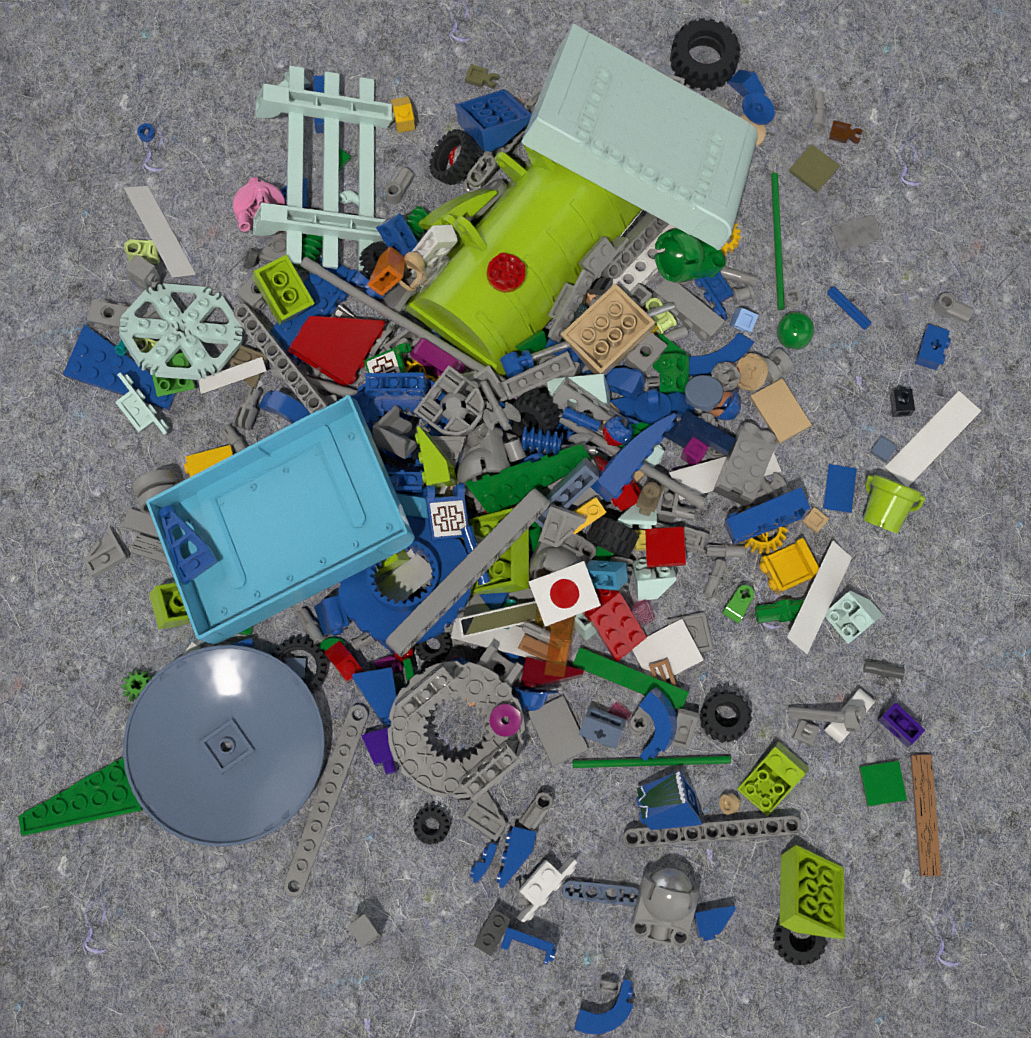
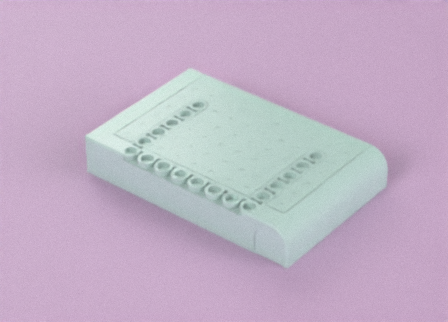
M573 24L557 49L521 142L525 146L683 232L720 250L732 234L758 136L755 127L748 121Z

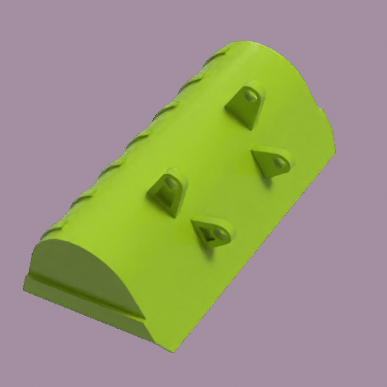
M525 145L524 147L529 159L522 167L504 152H499L495 156V162L511 180L508 182L504 193L473 225L462 216L455 219L453 216L446 214L441 219L443 225L453 226L458 242L416 290V293L409 298L405 307L408 312L469 357L486 367L490 366L492 371L502 377L506 373L500 359L512 352H517L518 356H520L522 351L516 349L515 346L539 330H542L549 322L551 317L548 314L565 282L574 286L583 268L579 265L582 258L601 237H606L612 243L616 237H619L626 230L630 222L641 210L638 206ZM502 252L518 257L525 264L526 275L523 284L517 290L509 293L495 290L489 284L486 275L489 262Z

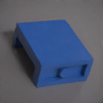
M507 927L500 949L508 951L511 941L515 940L545 951L546 955L543 964L547 965L548 962H553L556 950L553 949L554 944Z

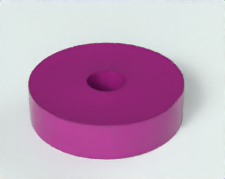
M510 704L496 706L489 716L491 729L497 735L503 737L515 734L522 722L520 712ZM505 716L509 718L507 724H503L501 721Z

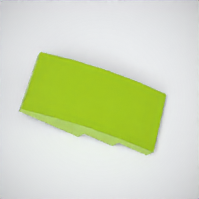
M478 189L465 193L441 205L418 224L422 229L429 230L432 226L443 225L441 219L446 214L453 216L455 219L459 216L472 217L497 192L490 189Z

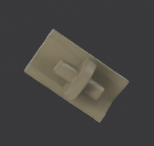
M645 481L636 507L640 508V514L650 516L651 512H655L664 486H658L656 482Z

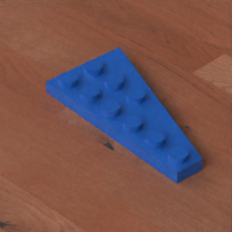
M84 324L63 372L64 377L124 396L129 392V389L117 374L120 372L123 375L128 374L134 382L132 384L135 390L139 389L146 397L143 399L145 403L170 411L176 393L157 397L152 375L147 370L143 371L141 366L139 368L137 363L125 354L123 356L118 355L112 344Z

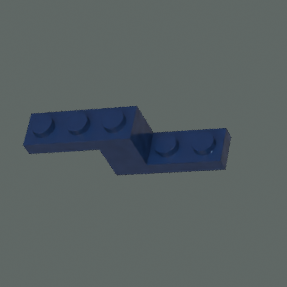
M689 411L685 412L679 423L673 420L672 422L675 423L668 432L665 431L662 434L665 438L682 448H685L694 437L727 456L736 441L734 437Z

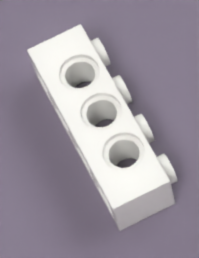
M452 225L432 226L412 250V252H418L424 259L423 279H426L458 242ZM408 269L404 272L406 278L416 279L417 273L413 269Z

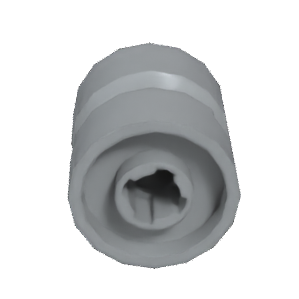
M776 349L769 355V359L765 358L768 366L766 381L773 384L781 377V374H785L792 369L793 363L783 350Z

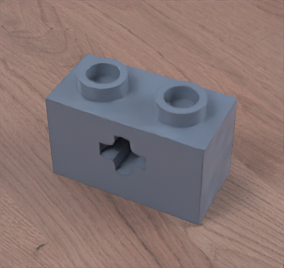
M589 706L578 735L616 749L626 720Z

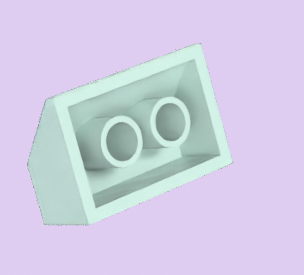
M604 374L568 377L610 407V388ZM565 377L555 378L547 382L549 398H552L554 391ZM569 399L570 402L577 403L576 400ZM557 408L558 411L563 413V409Z

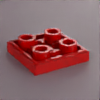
M684 527L645 529L647 568L686 565Z

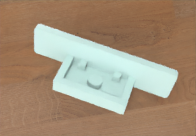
M121 372L117 374L129 389V392L115 403L140 433L154 422L162 433L167 436L169 434L167 431L168 425L163 419L158 420L155 416L157 411L151 404L147 406L143 400L146 397L139 389L135 390L132 384L134 382L128 374L123 375Z

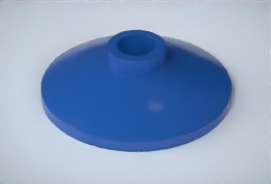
M751 92L744 97L742 109L750 121L758 125H766L773 120L775 109L767 96L759 92Z

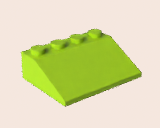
M514 508L469 519V526L472 525L475 535L485 539ZM529 528L487 570L491 582L479 585L478 581H476L472 585L470 595L516 592L529 589Z
M797 845L781 855L780 925L796 933L844 939V868Z

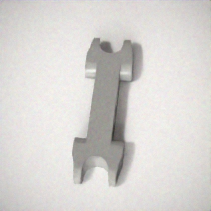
M542 89L537 90L524 106L531 114L538 100L536 96L541 93ZM528 124L509 140V145L504 144L494 151H487L477 161L463 183V190L466 193L478 190L485 184L489 176L499 166L495 162V157L492 153L504 152L508 155L525 134ZM467 182L473 187L477 188L474 190H470L467 187Z

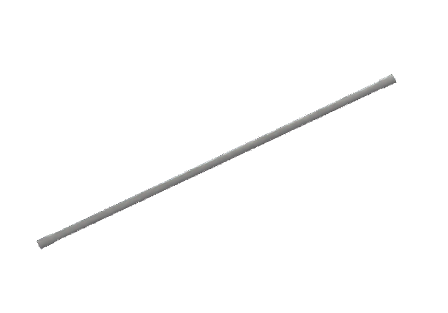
M308 257L302 260L301 267L314 275H318L416 336L428 340L472 370L479 372L486 367L327 271ZM494 372L500 383L507 380ZM560 412L558 417L561 424L576 433L593 435V439L590 441L614 456L621 449L618 446L608 445L603 437L582 426L578 427L576 423L561 418L562 412ZM646 463L639 469L645 475L682 496L686 501L700 509L707 500Z

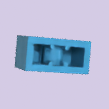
M590 560L586 564L595 589L619 590L628 581L626 563Z

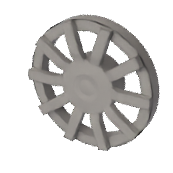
M388 326L386 331L382 332L381 338L376 340L377 343L371 348L372 350L369 354L374 357L384 349L383 346L390 341L395 332L393 327Z

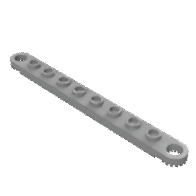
M361 705L351 707L347 714L284 883V890L289 896L297 897L301 895L309 879L368 719V712ZM356 710H361L364 713L363 718L359 721L354 720L352 716ZM294 880L300 883V888L297 892L289 890V884Z

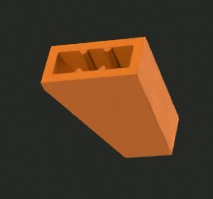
M390 246L380 255L367 286L383 296L402 279L405 264L404 256Z

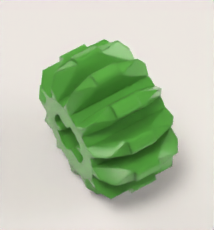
M136 669L135 675L130 671L128 672L130 678H123V681L127 683L121 685V688L125 690L123 695L125 697L129 696L128 700L130 702L138 698L140 692L153 678L148 676L147 671L141 673L139 669ZM137 683L142 684L140 685L141 688L139 690H137V686H135Z

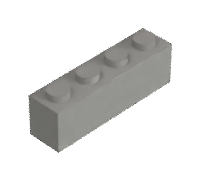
M664 279L654 290L652 298L659 299L663 305L673 302L675 309L668 312L674 318L677 317L682 321V324L687 329H692L702 341L710 343L723 329L725 320L679 283Z

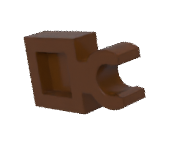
M833 120L829 139L846 143L850 139L851 142L859 144L861 138L855 135H861L863 130L860 128L850 129L851 124Z

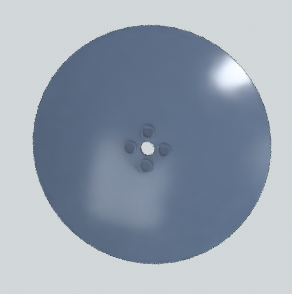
M221 645L206 647L187 653L167 664L140 692L131 709L125 728L123 741L125 771L132 792L141 807L159 826L169 833L186 841L205 846L225 847L246 844L263 838L282 827L307 801L316 785L323 763L325 748L324 728L319 708L310 690L301 678L279 659L265 652L244 646ZM225 741L232 743V749L229 752H223L222 744Z

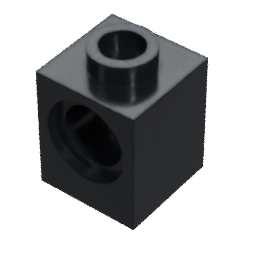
M898 387L890 394L892 417L911 416L913 414L915 405L912 389ZM898 398L904 399L906 404L900 403Z

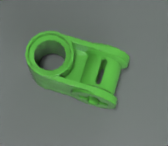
M748 585L740 586L732 599L729 600L722 614L739 624L754 597L753 589ZM743 592L747 593L745 599L741 598V593Z

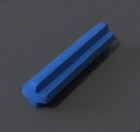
M835 286L828 290L827 295L862 329L866 330L872 322Z

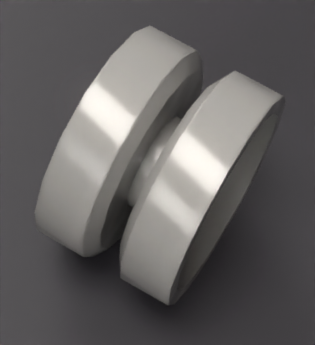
M151 471L133 482L132 489L138 498L137 502L142 513L150 514L146 504L148 499L175 486L176 482L171 471Z

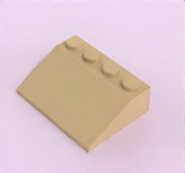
M615 283L562 332L561 336L595 375L604 374L605 376L655 329V321Z

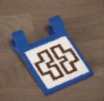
M464 483L453 486L454 496L435 498L434 486H426V489H423L431 540L463 538L460 529L468 526Z

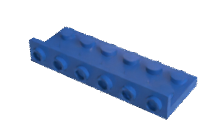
M321 258L320 261L318 262V264L321 265V267H322V258ZM339 263L337 269L323 267L352 286H356L352 279L357 270L353 269L351 271ZM313 273L308 276L304 286L315 304L282 325H279L277 322L271 330V333L297 365L302 360L287 351L305 320L309 316L330 317L337 306L344 302L349 295Z

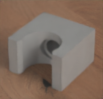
M489 645L477 663L493 672L496 667H503L505 672L502 675H498L499 680L506 682L511 689L523 672L522 665L517 662L514 664L508 661L491 645Z

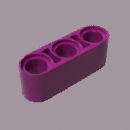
M423 338L418 341L410 352V356L416 362L438 376L442 375L448 365L458 373H463L466 369L459 360Z

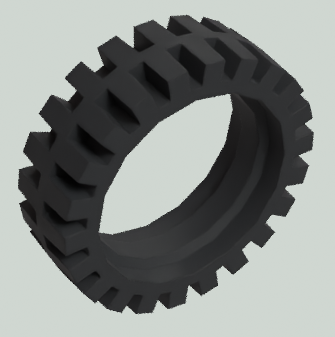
M452 129V131L447 132V135L444 134L442 136L443 140L439 139L437 142L439 145H435V152L431 153L433 158L429 160V169L432 176L448 185H455L457 181H462V177L465 178L467 176L466 172L471 170L470 166L474 165L475 161L473 159L477 158V154H475L478 152L476 140L460 129ZM461 144L460 153L456 161L446 170L449 153Z
M296 638L278 645V648L272 652V656L280 661L288 652L294 650H304L314 657L317 665L316 674L306 686L311 694L318 691L327 675V664L322 651L312 642L305 639L298 640Z

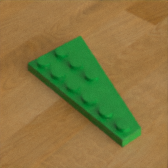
M580 444L561 450L558 455L552 457L546 455L540 457V461L534 463L527 461L500 471V474L493 476L487 474L482 476L481 480L475 482L469 480L465 483L487 514H491L516 505L533 489L541 490L567 475L585 457L589 461L591 458L583 445Z
M121 758L75 783L67 790L54 795L53 798L24 812L18 818L21 836L24 837L141 812L143 810L132 792L125 771L124 758Z

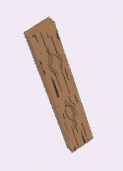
M911 755L920 876H941L932 755Z

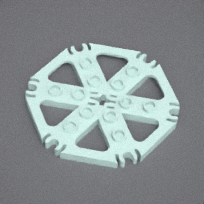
M162 283V285H157L158 291H153L149 287V293L145 289L121 316L120 326L126 327H119L120 338L138 367L140 368L142 365L143 371L147 367H151L150 374H155V377L201 380V377L206 379V371H209L214 376L215 370L218 374L242 343V336H237L242 335V326L234 317L233 311L223 296L219 298L218 292L215 296H211V289L208 288L206 290V287ZM173 292L193 293L197 298L182 314L171 294ZM149 301L162 320L138 318L135 316V313L145 302ZM216 307H220L229 320V323L225 325L202 323ZM178 327H179V329H181L182 331L185 330L184 334H183L181 331H178ZM133 337L160 340L148 353H143L137 347ZM201 342L228 344V346L219 357L212 358ZM181 349L192 367H168L166 364Z

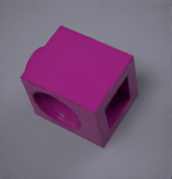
M693 437L682 451L680 458L691 466L697 465L702 461L709 447Z

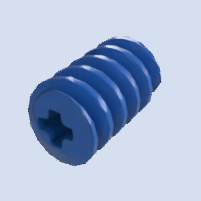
M525 426L522 435L523 450L527 451L530 446L531 452H535L538 447L540 454L545 449L547 455H550L552 450L554 456L558 455L562 448L564 433L558 438L556 431L553 436H550V430H547L546 434L543 435L541 428L538 433H535L534 427L528 432L527 426Z

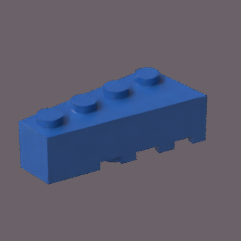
M802 487L758 506H751L742 513L730 514L724 525L734 545L804 519L811 508Z

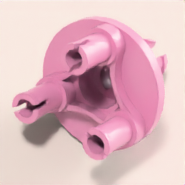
M253 177L249 179L247 185L237 191L233 199V210L240 231H248L253 226V217L261 203L285 206L284 196L276 186L263 180L258 182V177Z

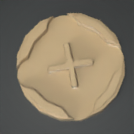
M749 353L746 354L747 356L742 357L736 365L741 376L740 382L737 385L743 390L754 391L764 384L768 374V366L762 356Z

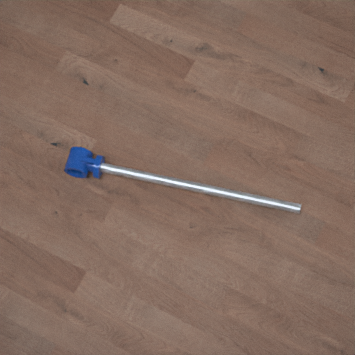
M670 302L645 313L649 317H654L675 309V305L673 302ZM565 341L532 354L528 350L522 351L521 356H518L517 352H512L503 356L500 362L507 377L511 378L524 372L525 366L527 369L533 368V361L568 349L570 346Z

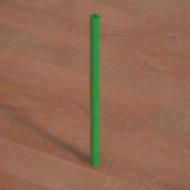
M771 173L777 310L781 311L785 310L779 181L778 173Z
M731 756L649 758L647 761H644L642 758L572 760V768L731 764Z

